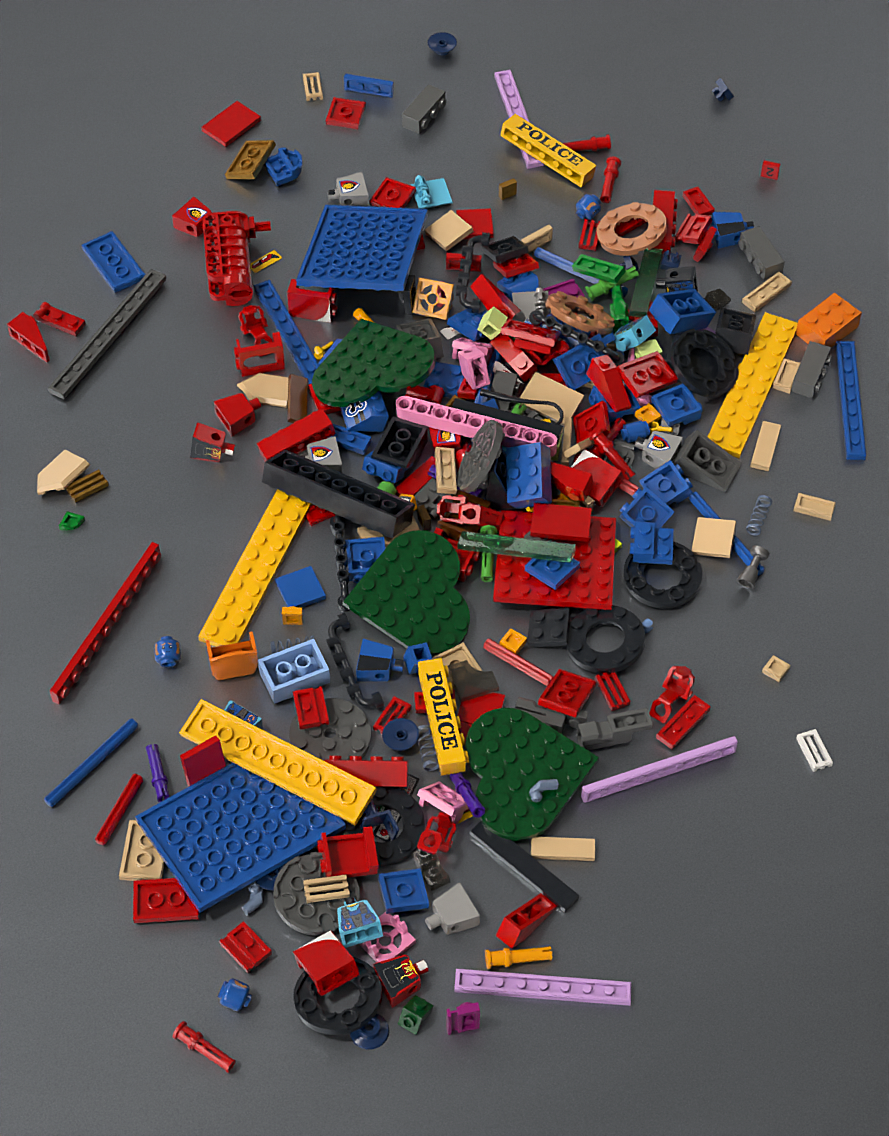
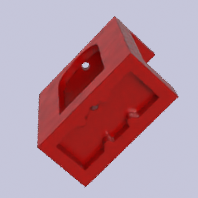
M280 332L272 333L273 342L243 348L240 347L239 339H236L237 347H234L235 358L238 359H235L237 370H241L242 377L285 369ZM274 353L276 363L254 367L244 365V361L250 357Z

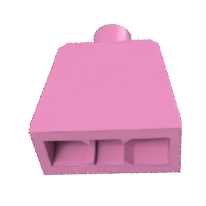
M476 347L459 351L458 357L461 371L471 388L475 390L489 385L490 380L484 353Z

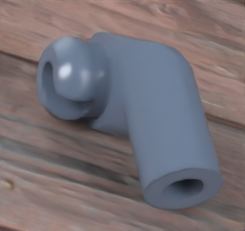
M557 779L538 781L529 791L531 800L538 802L542 799L541 793L545 790H557Z
M257 883L249 886L250 901L241 907L246 915L251 914L263 903V889Z

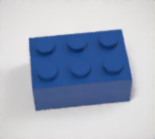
M696 289L660 293L649 308L654 318L669 334L682 333L690 329H706L716 314V311Z
M542 442L506 448L507 503L516 509L532 507L534 503H552L550 448Z

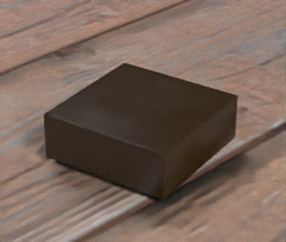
M424 504L420 505L417 508V519L424 531H430L431 517Z

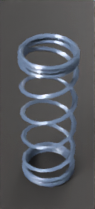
M760 495L757 499L756 507H770L773 501L769 496ZM760 500L769 501L770 504L762 503ZM755 508L753 509V512H754V513H752V515L755 514V513H761V514L765 515V514L762 513V512H755ZM751 515V520H750V521L759 520V521H761V522L763 523L762 525H764V522H763L762 520H760V519H752V515ZM749 521L746 531L753 536L760 535L761 528L759 526L762 525L757 523L750 524ZM748 527H750L751 530H753L751 527L757 528L759 531L755 532L759 533H753L749 531Z
M314 635L310 636V640H315ZM298 637L296 638L295 646L297 645V639L301 644L300 639ZM287 639L286 649H288V640L291 644V647H293L290 639ZM271 641L272 654L276 653L275 642ZM279 641L277 644V652L279 651Z
M419 726L418 731L429 729L426 732L419 733V736H423L421 738L418 737L419 741L431 739L432 735H428L431 732L430 726ZM426 736H431V737L428 738V739H422V738H424V737H426ZM418 741V745L421 747L420 753L423 755L424 770L434 771L438 769L437 759H430L426 762L423 760L424 756H433L436 754V751H428L425 754L421 752L422 748H431L434 746V743H427L425 745H433L424 747L425 745L421 746ZM435 752L434 754L426 755L427 753ZM429 764H438L435 767L426 768V766Z

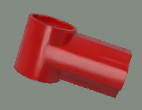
M432 385L429 388L422 386L411 388V386H408L405 396L441 404L445 392L436 385Z

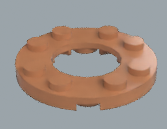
M633 202L607 212L597 227V237L602 248L609 253L620 256L637 255L638 251L651 250L664 239L667 233V222L664 213L654 205ZM631 218H634V220L641 218L649 224L647 230L638 237L622 238L615 233L616 226H619L620 222H628Z
M557 291V293L550 294L546 300L545 306L546 308H551L552 315L579 330L608 335L615 326L614 319L604 311L603 306L592 304L583 296L575 297ZM579 307L578 311L586 312L590 317L593 315L594 319H587V317L581 314L577 315L571 309Z

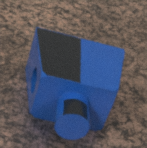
M713 212L711 226L717 229L714 235L717 248L738 244L741 232L754 228L753 221L744 222L739 212Z
M367 639L362 640L356 669L357 682L389 681L391 670L403 672L404 660L394 659L393 647Z

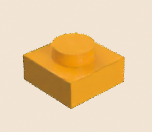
M650 403L638 409L634 415L639 421H646L649 426H651L652 422H657L661 418L660 413Z
M295 606L282 607L283 625H303L302 608Z
M510 628L499 644L518 654L527 643V637Z

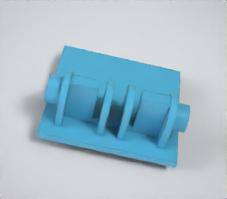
M418 175L416 176L415 183L411 184V186L416 187L414 196L419 209L452 203L444 178L425 181L423 176Z

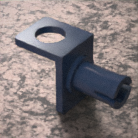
M371 799L364 811L366 817H364L361 823V830L364 827L384 824L391 840L396 839L399 827L390 810L378 812L373 799Z

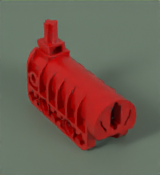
M240 211L214 212L203 216L206 271L209 295L212 300H226V305L241 306L251 300L253 287L249 254L250 238H256L255 232L271 231L270 221L254 222V216L248 217L247 214ZM209 220H213V226H209ZM215 288H219V294H216Z

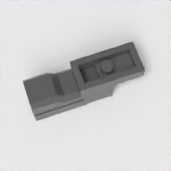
M518 697L515 709L529 713L561 734L565 724L577 728V724L587 722L588 718L587 711L581 710L575 718L538 706L534 700Z
M648 708L608 715L607 721H590L577 724L578 744L587 750H593L630 742L632 740V733L652 729L653 723Z

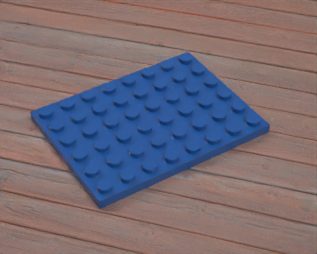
M325 205L297 276V286L404 291L426 223L428 209Z
M235 763L225 766L135 816L137 823L199 913L288 863L293 858L317 846V840H321V833L326 832V837H330L346 828V824L340 817Z

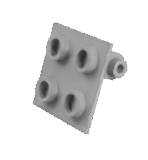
M536 288L534 292L512 293L513 303L521 310L514 320L525 322L534 310L541 311L546 317L550 313L549 308L545 306L548 291H543V288Z

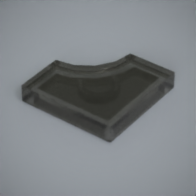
M467 660L448 665L449 674L461 702L499 691V685L493 671L484 672L476 670Z

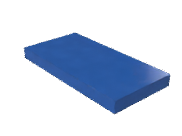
M113 231L82 244L83 251L114 293L140 282L145 276V273Z

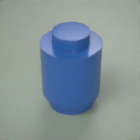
M640 420L625 424L623 429H621V436L628 443L636 441L639 436L646 438V436L650 435L649 425L646 421L642 422Z

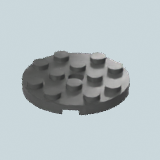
M494 420L487 421L471 440L473 446L469 452L465 451L458 470L457 487L466 493L475 492L481 482H486L489 475L488 472L494 460L500 456L502 451L500 445L504 440L505 433H503V427L499 422Z
M336 698L325 699L329 725L321 724L318 727L300 730L297 714L293 718L289 730L290 744L323 761L329 759V755H341L342 759H350V756H362L363 759L370 747L371 727L367 716L359 707L346 700ZM326 732H333L336 734L333 738L325 737Z
M312 852L301 857L297 856L286 863L276 877L273 893L276 910L288 926L300 933L317 936L323 935L330 930L332 933L339 930L337 909L344 906L346 899L355 898L358 902L360 897V889L356 878L348 877V890L350 892L348 898L312 903L306 902L304 880L326 877L325 872L322 873L320 867V860H323V855L318 852ZM343 889L331 890V891H328V892H322V894L333 893V892H340V891H344V890H343Z

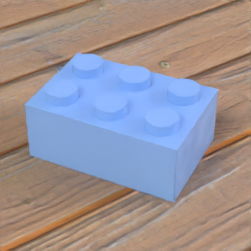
M314 639L258 659L259 673L274 704L293 697V691L308 688L315 689L330 683L329 668Z

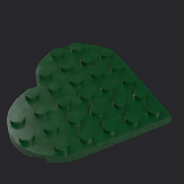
M360 319L315 370L312 378V387L316 397L324 404L333 407H348L349 403L357 401L362 403L368 400L378 391L400 392L401 388L408 386L413 388L419 385L434 370L436 364L435 353L432 345L419 336Z
M409 531L396 537L343 601V606L405 648L427 643L431 655L440 654L461 644L470 624L468 605L463 596L455 589L460 573L458 554L444 537L430 531Z
M498 708L481 715L471 725L465 742L469 765L481 778L476 796L485 808V813L479 818L489 831L499 837L513 841L530 837L535 838L544 833L553 824L599 761V757L529 713L515 708ZM557 779V790H545L541 793L543 797L538 802L531 800L529 791L538 781Z

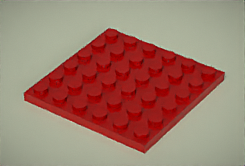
M501 510L504 514L499 528L493 602L612 610L616 518L591 516L588 542L551 539L552 542L554 540L557 542L555 547L580 562V568L554 590L525 571V565L532 558L517 549L520 542L523 543L524 536L531 530L533 512Z

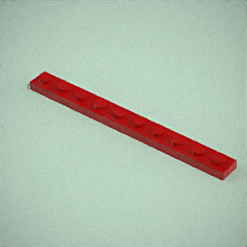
M151 542L52 686L50 694L53 702L60 704L63 698L65 699L68 696L72 685L79 680L82 670L88 667L93 654L99 651L104 638L109 636L115 622L120 620L125 607L127 608L130 605L132 597L135 593L139 592L145 578L150 576L153 566L161 559L159 544Z

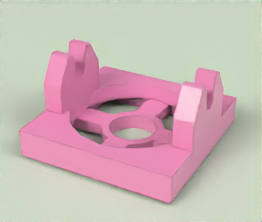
M463 337L454 340L452 343L453 359L459 358V351L476 347L484 353L486 366H488L494 351V347L491 344L479 341L474 342Z
M441 782L421 788L417 794L420 797L419 806H428L430 803L450 815L452 822L458 824L464 811L469 809L461 795Z
M384 912L378 917L381 926L395 927L389 933L383 932V936L391 938V943L388 946H383L379 943L380 938H377V943L374 945L371 944V940L359 945L377 963L402 955L416 943V939L408 932L405 922H401L398 915L392 916L390 913L386 914ZM401 934L402 941L399 948L394 945V938ZM389 949L391 953L381 954L379 953V950Z

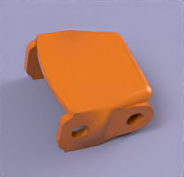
M253 631L249 632V641L211 648L209 640H206L212 676H215L216 680L246 676L256 672L258 668V655Z

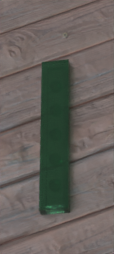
M652 248L651 250H644L629 316H648L662 258V249Z
M462 531L457 543L458 549L568 563L572 562L576 551V544Z

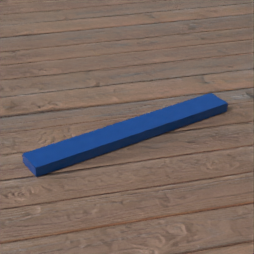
M267 280L255 284L254 290L275 328L280 332V336L303 377L308 378V385L312 384L314 372L319 367V364L272 282Z
M836 341L846 459L865 460L866 448L855 342Z

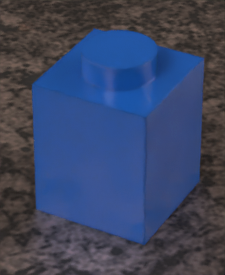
M427 643L408 646L403 659L409 675L418 673V662L432 660Z

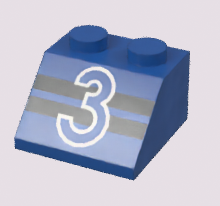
M380 391L362 403L357 401L349 403L348 407H340L348 431L382 432L389 418Z

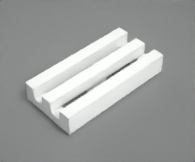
M816 729L797 735L796 739L813 772L819 768L825 769V766L831 767L833 765V761ZM810 736H813L825 761H822ZM809 748L811 749V751H812V753H813V755H814V757H815L817 763L815 762V760H814V758H813V756H812V754H811Z

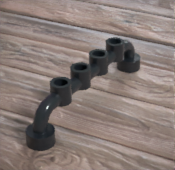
M483 232L482 236L472 237L468 241L467 246L463 245L462 256H465V259L460 261V269L463 272L458 274V283H461V285L456 287V296H459L462 306L472 309V313H479L480 299L473 298L472 302L466 299L474 245L481 243V246L489 247L490 233Z
M534 310L530 313L529 320L532 325L540 326L544 323L548 329H556L564 337H571L577 340L580 345H587L593 348L597 354L603 353L608 355L617 367L624 363L623 354L605 347L602 341L595 342L589 339L586 333H578L572 330L570 325H562L556 322L553 316L546 317L539 310Z
M336 515L330 519V528L335 536L336 566L339 569L337 579L340 584L341 596L338 598V608L343 612H348L350 610L343 606V601L349 595V572L346 570L348 561L345 554L346 540L343 538L345 519L342 516Z
M345 612L337 615L338 619L332 622L328 628L329 639H326L330 651L335 650L336 652L333 655L336 666H342L343 670L339 672L343 682L348 681L350 685L346 687L349 697H355L358 704L364 707L375 706L376 709L384 707L385 705L379 691L371 694V699H365L361 693L336 634L337 628L341 627L344 630L350 627Z

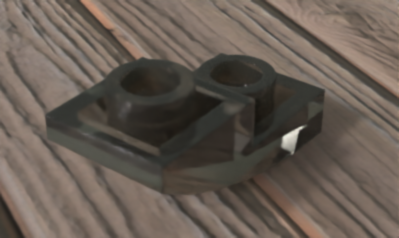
M721 289L707 292L704 298L715 311L720 310L721 307L723 308L731 301V298Z
M422 850L411 853L414 863L418 869L421 868L423 879L431 891L450 883V878L441 866L437 854H431Z

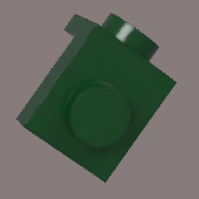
M414 995L403 1007L398 1025L413 1034H417L421 1023L432 1012L434 1005Z

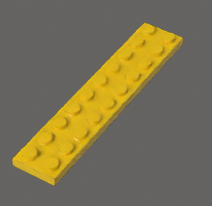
M766 312L763 315L751 341L748 355L745 354L738 369L737 381L732 389L728 391L708 434L710 440L733 457L740 459L782 361L796 334L798 322Z
M277 489L198 636L199 641L206 643V640H209L210 645L216 647L242 641L297 536L309 507L313 504L304 502L293 495H287L285 492Z
M202 699L179 732L182 737L198 745L216 735L220 739L225 759L355 826L377 791L376 787Z

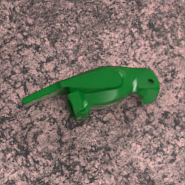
M614 285L612 289L613 303L610 304V316L614 319L615 323L614 333L629 322L628 304L623 300L621 285Z

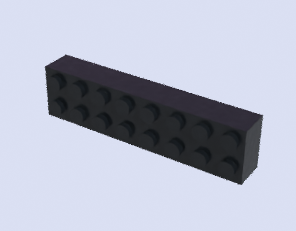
M286 449L264 463L262 483L269 485L271 488L279 489L287 495L300 498L304 502L314 504L320 509H325L333 512L335 515L347 518L353 523L361 524L369 530H375L386 537L393 538L412 524L414 503Z

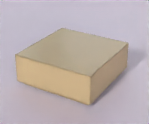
M773 655L764 666L762 673L780 682L790 669V665Z

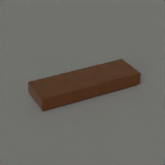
M290 374L288 377L287 422L294 423L307 416L308 378Z

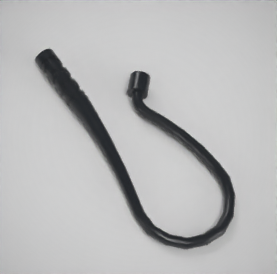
M482 388L480 390V396L501 401L554 406L560 413L559 421L556 424L560 425L563 421V410L554 402L522 399Z

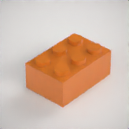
M833 293L798 320L795 335L807 344L812 341L832 348L836 341H841L859 327L862 312L836 293Z

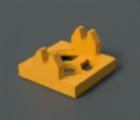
M419 277L412 313L448 320L449 310L453 306L454 284ZM432 285L431 292L424 294V289ZM438 286L444 290L446 298L439 296L437 293ZM432 293L438 297L435 304H431L428 301V296ZM422 300H426L428 310L422 307ZM438 303L445 304L440 311L433 312L435 305Z

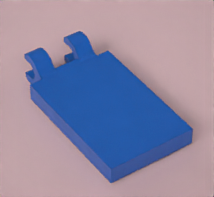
M612 332L604 337H601L599 333L590 339L595 342L602 341L604 346L607 347L606 344L616 338ZM579 344L554 358L553 361L566 386L575 390L591 381L586 373L592 358L603 356L604 354H597L593 348Z

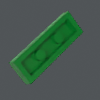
M583 254L572 265V269L575 272L617 284L626 272L624 266Z

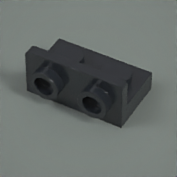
M409 275L404 291H398L399 299L402 300V307H405V314L407 315L413 314L412 309L416 294L415 275Z

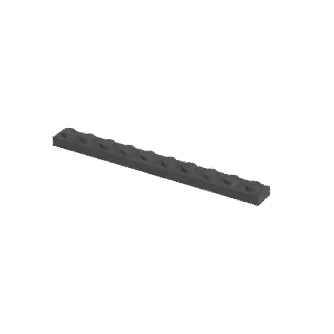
M154 269L148 271L48 387L49 393L62 399L68 396L167 280L165 274Z

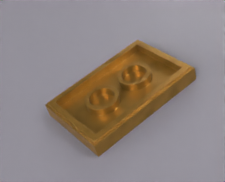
M245 141L226 171L225 177L227 179H255L275 148V141Z

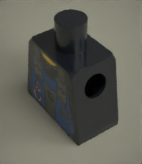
M696 267L669 268L666 278L656 279V289H666V293L696 289L698 292Z

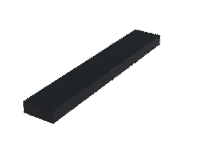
M455 398L452 408L552 433L557 438V445L563 431L562 425Z
M482 821L470 831L472 837L536 890L556 904L564 913L579 899V895L519 845L512 840L495 835L485 827Z

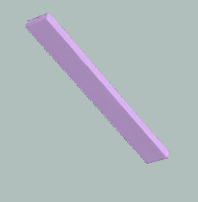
M511 70L495 72L494 77L509 118L517 114L529 122ZM521 149L527 169L544 166V163Z
M733 736L583 786L581 798L586 803L736 752L738 741Z
M456 969L454 992L628 1006L631 1004V982Z

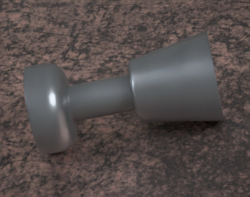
M753 545L750 549V554L753 556L750 566H746L737 578V582L740 585L750 589L755 588L758 575L757 567L760 560H766L770 555L768 550L757 545Z

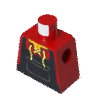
M197 422L192 438L190 458L219 462L222 453L233 456L235 444L225 442L226 433L224 431Z
M408 955L398 956L373 964V969L381 982L382 990L392 1008L420 990L421 979L419 976L429 972L424 960L412 964Z

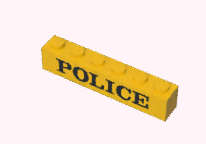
M514 114L503 123L501 137L582 188L593 178L596 169L594 163L517 114Z
M442 658L418 662V675L441 776L465 772L466 763H469L467 750L463 751L462 747L465 745L463 733L459 734L458 728H461L460 718L455 716L454 711H457L456 701L451 699L450 694H453L452 684L447 682L446 677H449L447 665L443 666Z

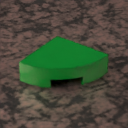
M67 511L59 524V529L66 531L76 529L84 523L85 517Z

